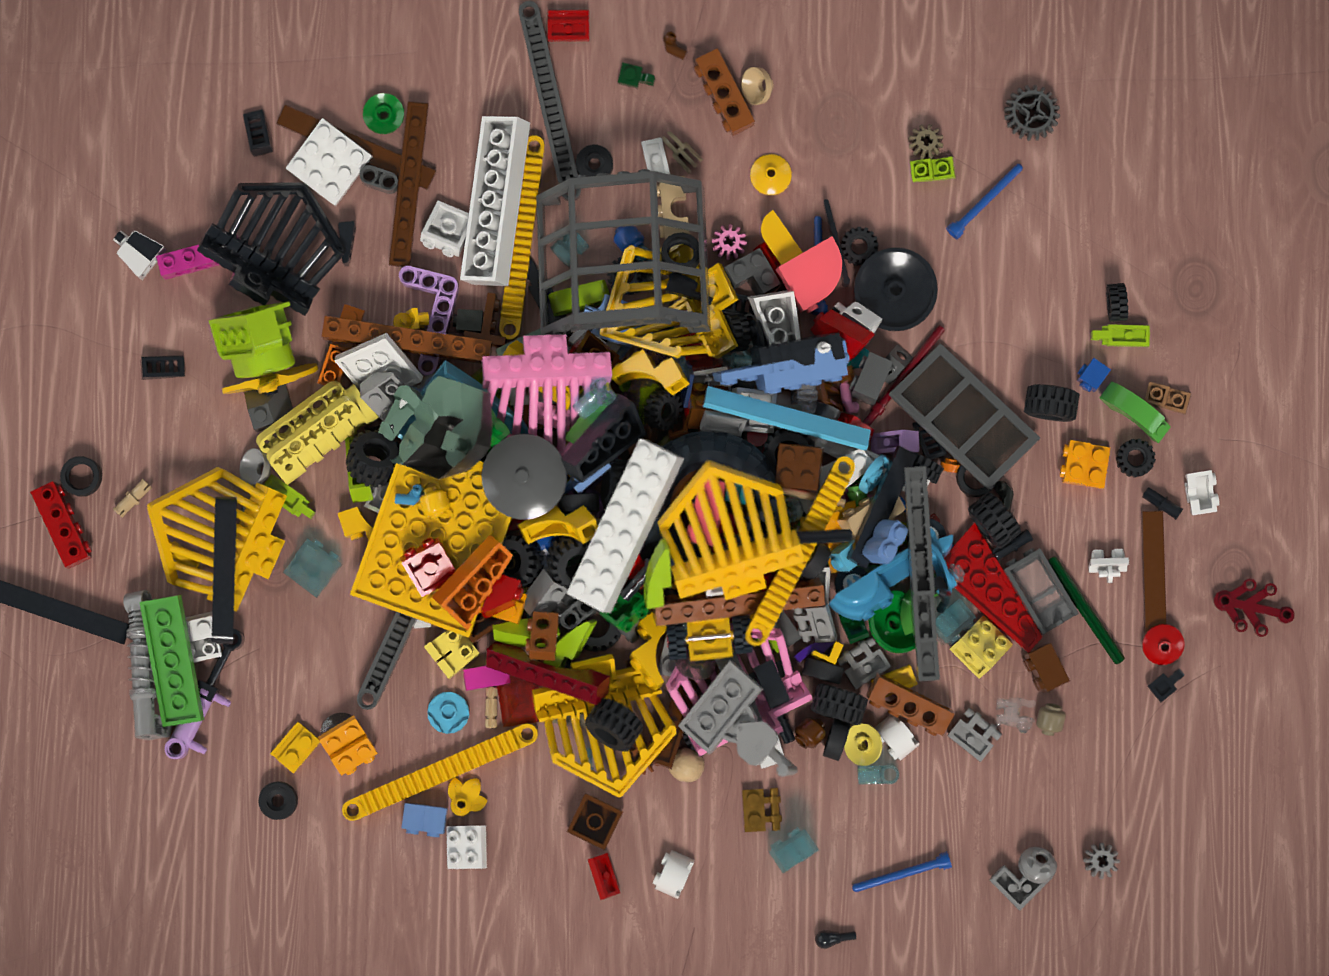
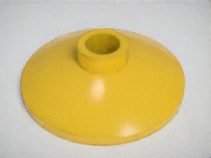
M774 154L758 158L750 171V179L754 188L760 193L770 196L780 194L786 190L792 177L788 162ZM769 170L775 172L773 177L768 176L767 172Z

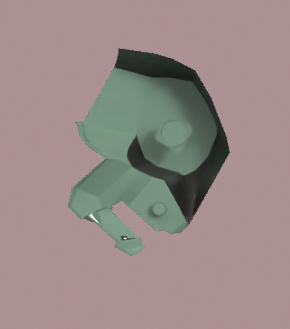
M438 376L430 383L424 397L413 387L408 385L399 386L394 394L395 401L385 421L381 422L378 432L392 441L409 417L415 415L416 420L410 425L399 445L398 457L390 461L437 479L455 476L473 468L491 447V393Z

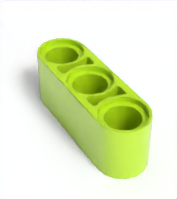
M606 280L578 285L579 311L584 310L586 304L591 307L601 305L604 295H610ZM571 288L559 290L548 295L554 316L572 313Z

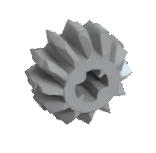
M1099 843V850L1095 844L1091 845L1093 853L1089 850L1085 851L1090 856V859H1083V862H1090V865H1087L1085 870L1088 871L1093 868L1091 876L1095 877L1098 873L1099 879L1104 878V872L1108 877H1111L1110 869L1113 871L1118 870L1117 867L1113 866V863H1120L1119 859H1113L1118 852L1113 851L1110 853L1111 845H1108L1104 850V843ZM1102 855H1104V861H1106L1105 865L1100 864V866H1098L1099 861L1097 860V858L1102 857Z

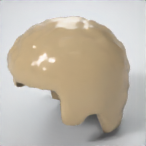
M689 748L678 749L672 769H669V772L679 781H696L704 771L703 757Z

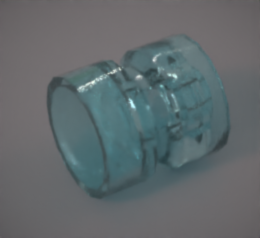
M577 233V254L582 255L589 248V245ZM570 234L563 236V240L558 239L550 248L569 267L571 265Z

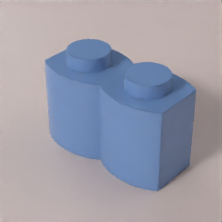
M881 520L874 529L873 537L866 542L862 554L872 563H890L897 553L898 546L904 542L908 529L898 520Z
M405 803L402 829H406L408 834L418 835L419 831L427 832V836L439 837L440 834H445L448 808Z

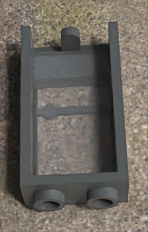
M1031 548L1023 553L1024 558L1018 562L1014 558L1004 564L1006 569L1003 571L1041 635H1044L1046 632L1078 615L1079 612L1042 550L1038 549L1035 551L1034 548Z

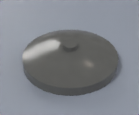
M518 434L503 439L492 448L483 464L482 485L487 499L499 512L512 518L534 519L545 515L559 503L566 489L567 472L561 461L562 455L550 442L535 435Z

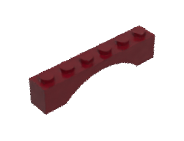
M498 641L487 648L486 667L594 705H597L602 698L609 694L610 676L592 669H566L548 665L536 659H529V655L520 646L504 644Z

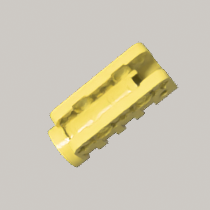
M331 381L257 436L256 443L261 451L267 454V460L274 470L289 485L307 471V467L315 461L317 463L324 459L323 455L331 449L335 451L341 446L340 443L349 436L352 438L357 434L358 429L365 424L370 425L379 417L360 398V391L354 384L345 390L338 381ZM322 400L320 407L313 408V404L316 401ZM282 426H289L286 432L279 433V429Z

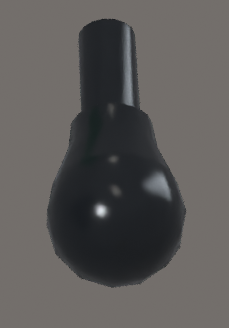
M822 930L816 934L815 943L818 947L827 949L840 944L842 941L856 940V932L839 933Z

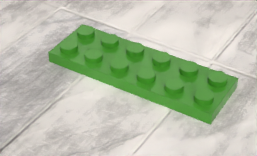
M176 595L139 602L162 727L204 720L182 596Z

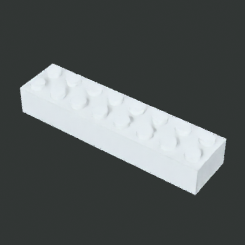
M482 116L460 280L473 285H509L530 122L519 117Z
M639 440L567 594L603 613H611L684 458L648 440Z

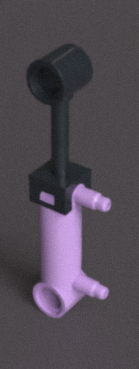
M233 629V634L235 633L238 636L237 643L235 645L223 644L222 656L218 658L207 682L203 680H198L197 682L204 717L214 701L227 707L231 704L230 700L219 694L221 689L215 687L214 684L231 651L238 650L244 645L245 637L237 629ZM202 721L176 726L170 740L167 741L164 747L165 753L169 758L182 759L188 754L189 748L198 753H206L207 748L193 741ZM175 743L181 745V752L178 755L172 752V746Z

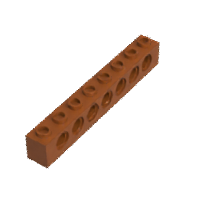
M330 316L324 317L321 336L324 340L360 345L387 333L402 352L482 364L483 356H491L493 346L492 341Z
M815 577L812 580L799 579L783 610L825 605L824 585L819 577ZM758 590L725 600L724 595L706 596L705 591L684 598H680L679 594L663 596L664 607L652 608L653 619L656 626L751 615L755 614L766 591Z

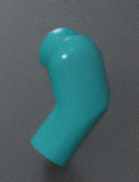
M863 348L847 364V369H858L863 356L868 357L870 352Z

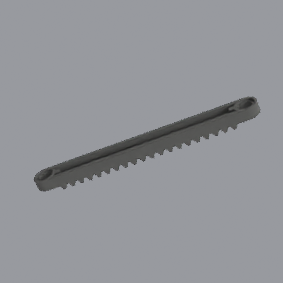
M525 1L519 7V17L558 184L570 178H576L578 173L540 11L535 2ZM526 7H532L535 10V14L532 17H526L523 14ZM577 189L575 201L580 197L581 189ZM562 195V198L568 201V195Z
M399 612L395 613L357 695V703L362 709H373L379 703L418 619ZM365 693L373 695L374 701L371 705H366L363 702L362 698Z

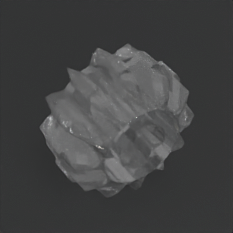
M801 384L802 388L790 390L791 405L802 404L803 412L815 413L818 406L816 385Z

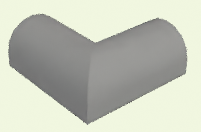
M1005 865L999 868L989 879L1019 911L1048 883H1034L1024 876L1019 880Z

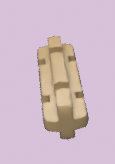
M487 687L485 711L487 719H485L486 728H496L497 688Z

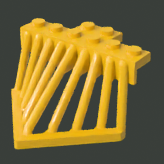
M676 244L669 250V257L678 263H686L694 255L692 248L684 244ZM630 245L624 249L620 264L633 263L635 255L653 260L652 251ZM717 263L708 269L709 296L714 298L710 305L711 332H700L693 336L673 338L690 334L687 327H679L651 334V332L680 325V322L671 321V324H649L635 329L632 327L636 326L600 328V335L675 358H679L682 355L708 354L718 359L738 347L722 312L723 309L736 302L738 297L723 265ZM653 269L617 272L606 310L655 305L654 297L624 304L621 303L623 294L627 292L654 290V281L627 283L629 274L633 272L653 274ZM660 269L662 275H670L672 273L670 271ZM682 274L695 280L698 283L696 291L701 293L700 277ZM669 278L661 280V289L667 287ZM668 293L661 295L662 303L680 299L668 308L702 313L701 302L698 300ZM646 334L643 338L637 337ZM702 343L701 346L680 347L681 345Z
M707 461L658 521L662 537L666 539L669 552L675 563L674 566H671L680 598L717 587H722L725 600L767 588L763 574L804 562L796 531L790 530L781 485L712 461ZM717 477L725 480L742 545L738 547ZM708 479L729 548L725 551L704 489V484ZM734 483L742 485L755 542L752 543L749 539ZM752 489L759 491L768 531V538L765 539ZM696 494L715 550L714 554L710 553L691 501ZM769 495L776 497L782 529L779 535L776 532ZM684 509H686L701 551V558L696 556L682 522L680 513ZM672 523L675 525L689 561L687 562L682 560L668 529Z
M216 467L148 503L147 510L167 582L177 587L208 594L206 599L213 602V585L206 586L178 578L177 571L212 582L213 573L174 561L172 553L211 567L214 565V558L169 543L167 534L213 553L214 543L164 524L162 516L214 538V528L171 511L166 507L173 504L215 523L214 513L187 502L183 498L191 495L215 507V498L199 491L206 486L226 497H237V503L246 508L244 512L239 509L236 511V518L240 520L239 524L236 523L234 611L237 612L253 573L269 579L285 543L284 540L271 535V532L287 495L259 483H256L254 487L232 473ZM224 478L248 492L251 497L247 499L215 481Z
M612 654L571 663V668L578 670L592 669L609 675V694L605 698L622 703L632 712L631 701L635 700L652 735L653 742L648 748L645 746L641 733L636 739L635 743L640 757L635 763L632 761L630 750L621 752L626 766V774L621 779L614 750L604 745L612 781L607 779L598 740L586 728L597 773L590 769L591 765L580 725V713H583L585 721L595 706L594 704L546 687L532 690L537 718L539 722H544L552 762L616 797H622L675 736L676 727L657 696L662 694L661 688L656 691L652 687L649 688L643 681L644 676L639 670L636 671L633 667L615 671L614 657ZM646 697L650 699L665 724V728L661 733H659L644 698ZM569 715L581 764L575 761L566 723V718ZM556 718L565 756L558 751L553 727V720Z

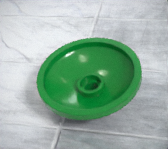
M891 591L894 595L891 600L892 604L883 610L879 608L874 612L875 614L868 619L869 628L875 641L885 650L898 654L907 653L915 649V639L913 633L905 635L901 624V604L906 593Z

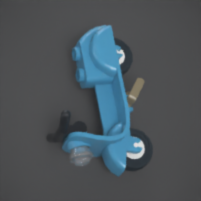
M930 519L933 568L937 575L934 577L935 594H938L941 599L936 611L943 613L950 603L952 588L957 586L958 582L964 581L963 576H965V573L959 565L955 566L953 563L949 565L950 568H947L944 558L952 548L953 535L947 536L944 527L938 521ZM908 549L899 554L897 552L894 559L888 564L869 562L871 565H881L870 573L857 566L849 572H840L835 579L836 595L830 601L829 606L841 616L858 621L862 619L866 621L879 608L883 610L890 606L894 595L889 588L910 575Z

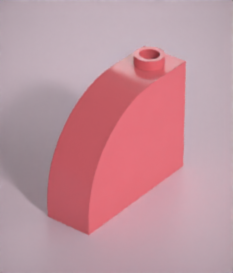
M832 236L776 269L786 289L794 291L796 306L800 313L805 310L807 313H810L817 309V304L824 300L838 284L842 271V258Z

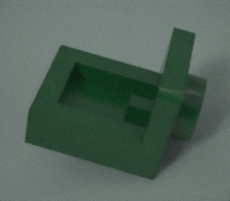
M839 614L840 623L850 644L869 637L863 619L860 621L852 620Z

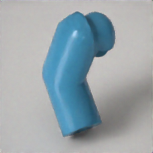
M416 484L408 494L396 493L395 504H417L419 498L424 495L423 487Z

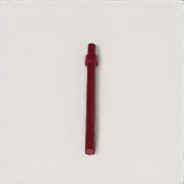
M938 325L879 402H875L871 407L872 411L863 421L864 424L870 427L878 415L881 416L886 410L885 406L892 399L889 396L890 391L898 386L918 366L944 333L945 329L942 326Z

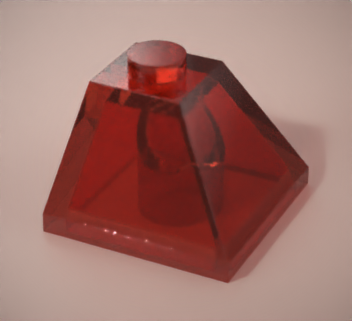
M525 680L497 686L503 727L539 722L534 711L532 690L539 689L540 685Z

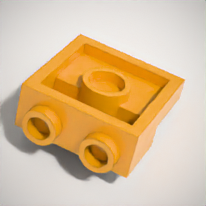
M1069 440L1068 444H1064L1062 454L1063 457H1066L1065 465H1061L1059 477H1063L1062 483L1104 489L1111 447Z
M354 715L318 736L319 742L341 776L345 773L346 775L354 773L358 765L363 762L364 764L372 762L375 759V755L378 754L375 746Z

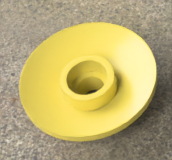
M864 723L854 725L849 730L844 749L848 758L853 763L860 766L871 765L881 755L882 739L879 732L873 726ZM866 740L868 742V748L865 746Z

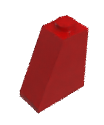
M832 309L826 314L821 312L813 320L815 324L810 329L815 336L840 332V336L846 342L847 353L849 354L848 363L875 336L872 331Z

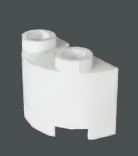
M1212 470L1186 474L1185 493L1187 503L1190 502V513L1198 515L1217 512L1219 497L1217 493L1214 494L1213 485L1217 484L1215 473H1212Z
M891 714L874 727L879 732L882 743L885 742L890 747L887 751L894 760L898 758L901 761L920 745L905 724Z
M671 850L670 854L665 853L661 863L664 865L662 873L657 872L652 883L656 885L655 889L678 899L695 860Z

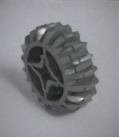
M1026 85L1024 91L1018 88L1017 94L1012 93L1010 95L1012 100L1008 99L1006 101L1009 107L1004 108V112L1008 113L1004 120H1011L1007 127L1011 128L1014 126L1012 134H1016L1019 131L1020 139L1025 134L1027 135V141L1031 140L1032 135H1034L1035 141H1038L1039 134L1046 138L1047 132L1052 133L1054 131L1052 126L1056 127L1058 125L1055 119L1060 118V114L1056 113L1060 106H1053L1057 99L1053 98L1050 100L1052 92H1048L1045 95L1044 87L1037 91V85H1034L1032 91H1030V87ZM1026 98H1035L1032 104L1019 103ZM1040 102L1044 103V105L1046 106L1048 110V116H1046L1045 113L1041 111ZM1036 105L1034 116L1028 121L1030 110ZM1016 110L1024 117L1023 125L1017 119ZM1042 121L1045 123L1038 128H1029L1032 122L1041 123Z

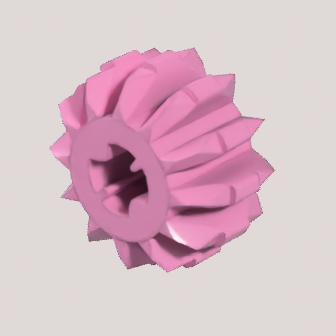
M729 224L727 231L724 226H721L722 233L715 231L714 235L717 238L712 239L713 244H718L713 247V251L721 250L718 257L721 258L725 253L726 260H730V254L737 259L738 254L736 251L743 254L744 249L740 246H747V242L742 240L746 237L745 233L738 235L740 227L732 231V224ZM726 238H729L730 241L734 240L733 246L730 247L729 244H724L726 243Z

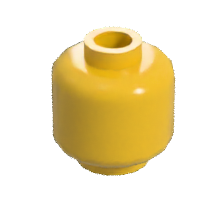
M436 486L425 489V494L419 498L424 515L431 517V519L446 515L447 510L450 508V503L445 490H437Z

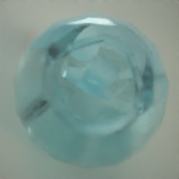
M794 496L784 497L789 523L799 520L804 511L802 502Z

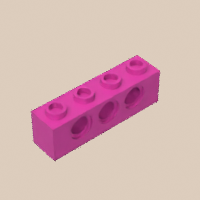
M199 245L156 256L160 274L165 280L219 266L220 264L198 252Z

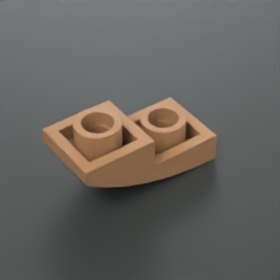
M1149 382L1144 401L1150 405L1186 415L1191 393Z

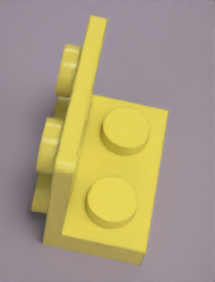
M983 615L950 650L980 679L1013 644Z

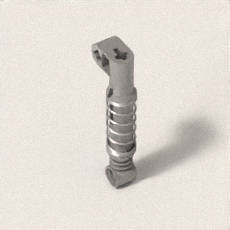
M148 590L125 594L123 603L125 610L129 613L130 624L126 637L133 640L127 647H130L131 655L128 656V658H131V667L128 669L131 670L132 678L129 679L132 681V689L129 690L130 699L133 701L135 738L149 741L169 737L171 726L162 727L161 716L155 714L154 699L157 697L156 689L153 688L155 686L153 682L155 681L153 680L139 603L152 600V596Z

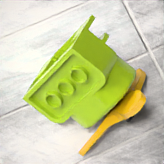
M290 302L253 306L208 320L217 352L223 360H231L235 376L237 378L261 376L240 384L222 388L223 394L248 390H258L259 394L265 392L266 396L278 393V386L296 381L319 369L317 363L286 369L295 364V358L290 345L292 337L289 326L292 323L287 321L283 309L290 306Z

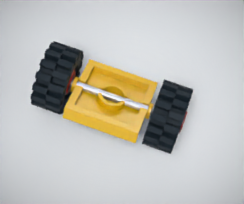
M749 615L732 617L733 631H730L729 617L687 622L688 635L686 637L684 623L666 625L667 647L670 660L687 659L686 644H689L690 661L733 657L731 643L733 637L736 654L752 653V645L745 639V632L750 624Z

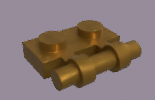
M770 788V797H764L763 789L742 790L745 832L766 831L765 823L772 822V831L781 830L780 822H782V815H780L779 811L781 796L778 795V788ZM771 803V816H765L764 804Z

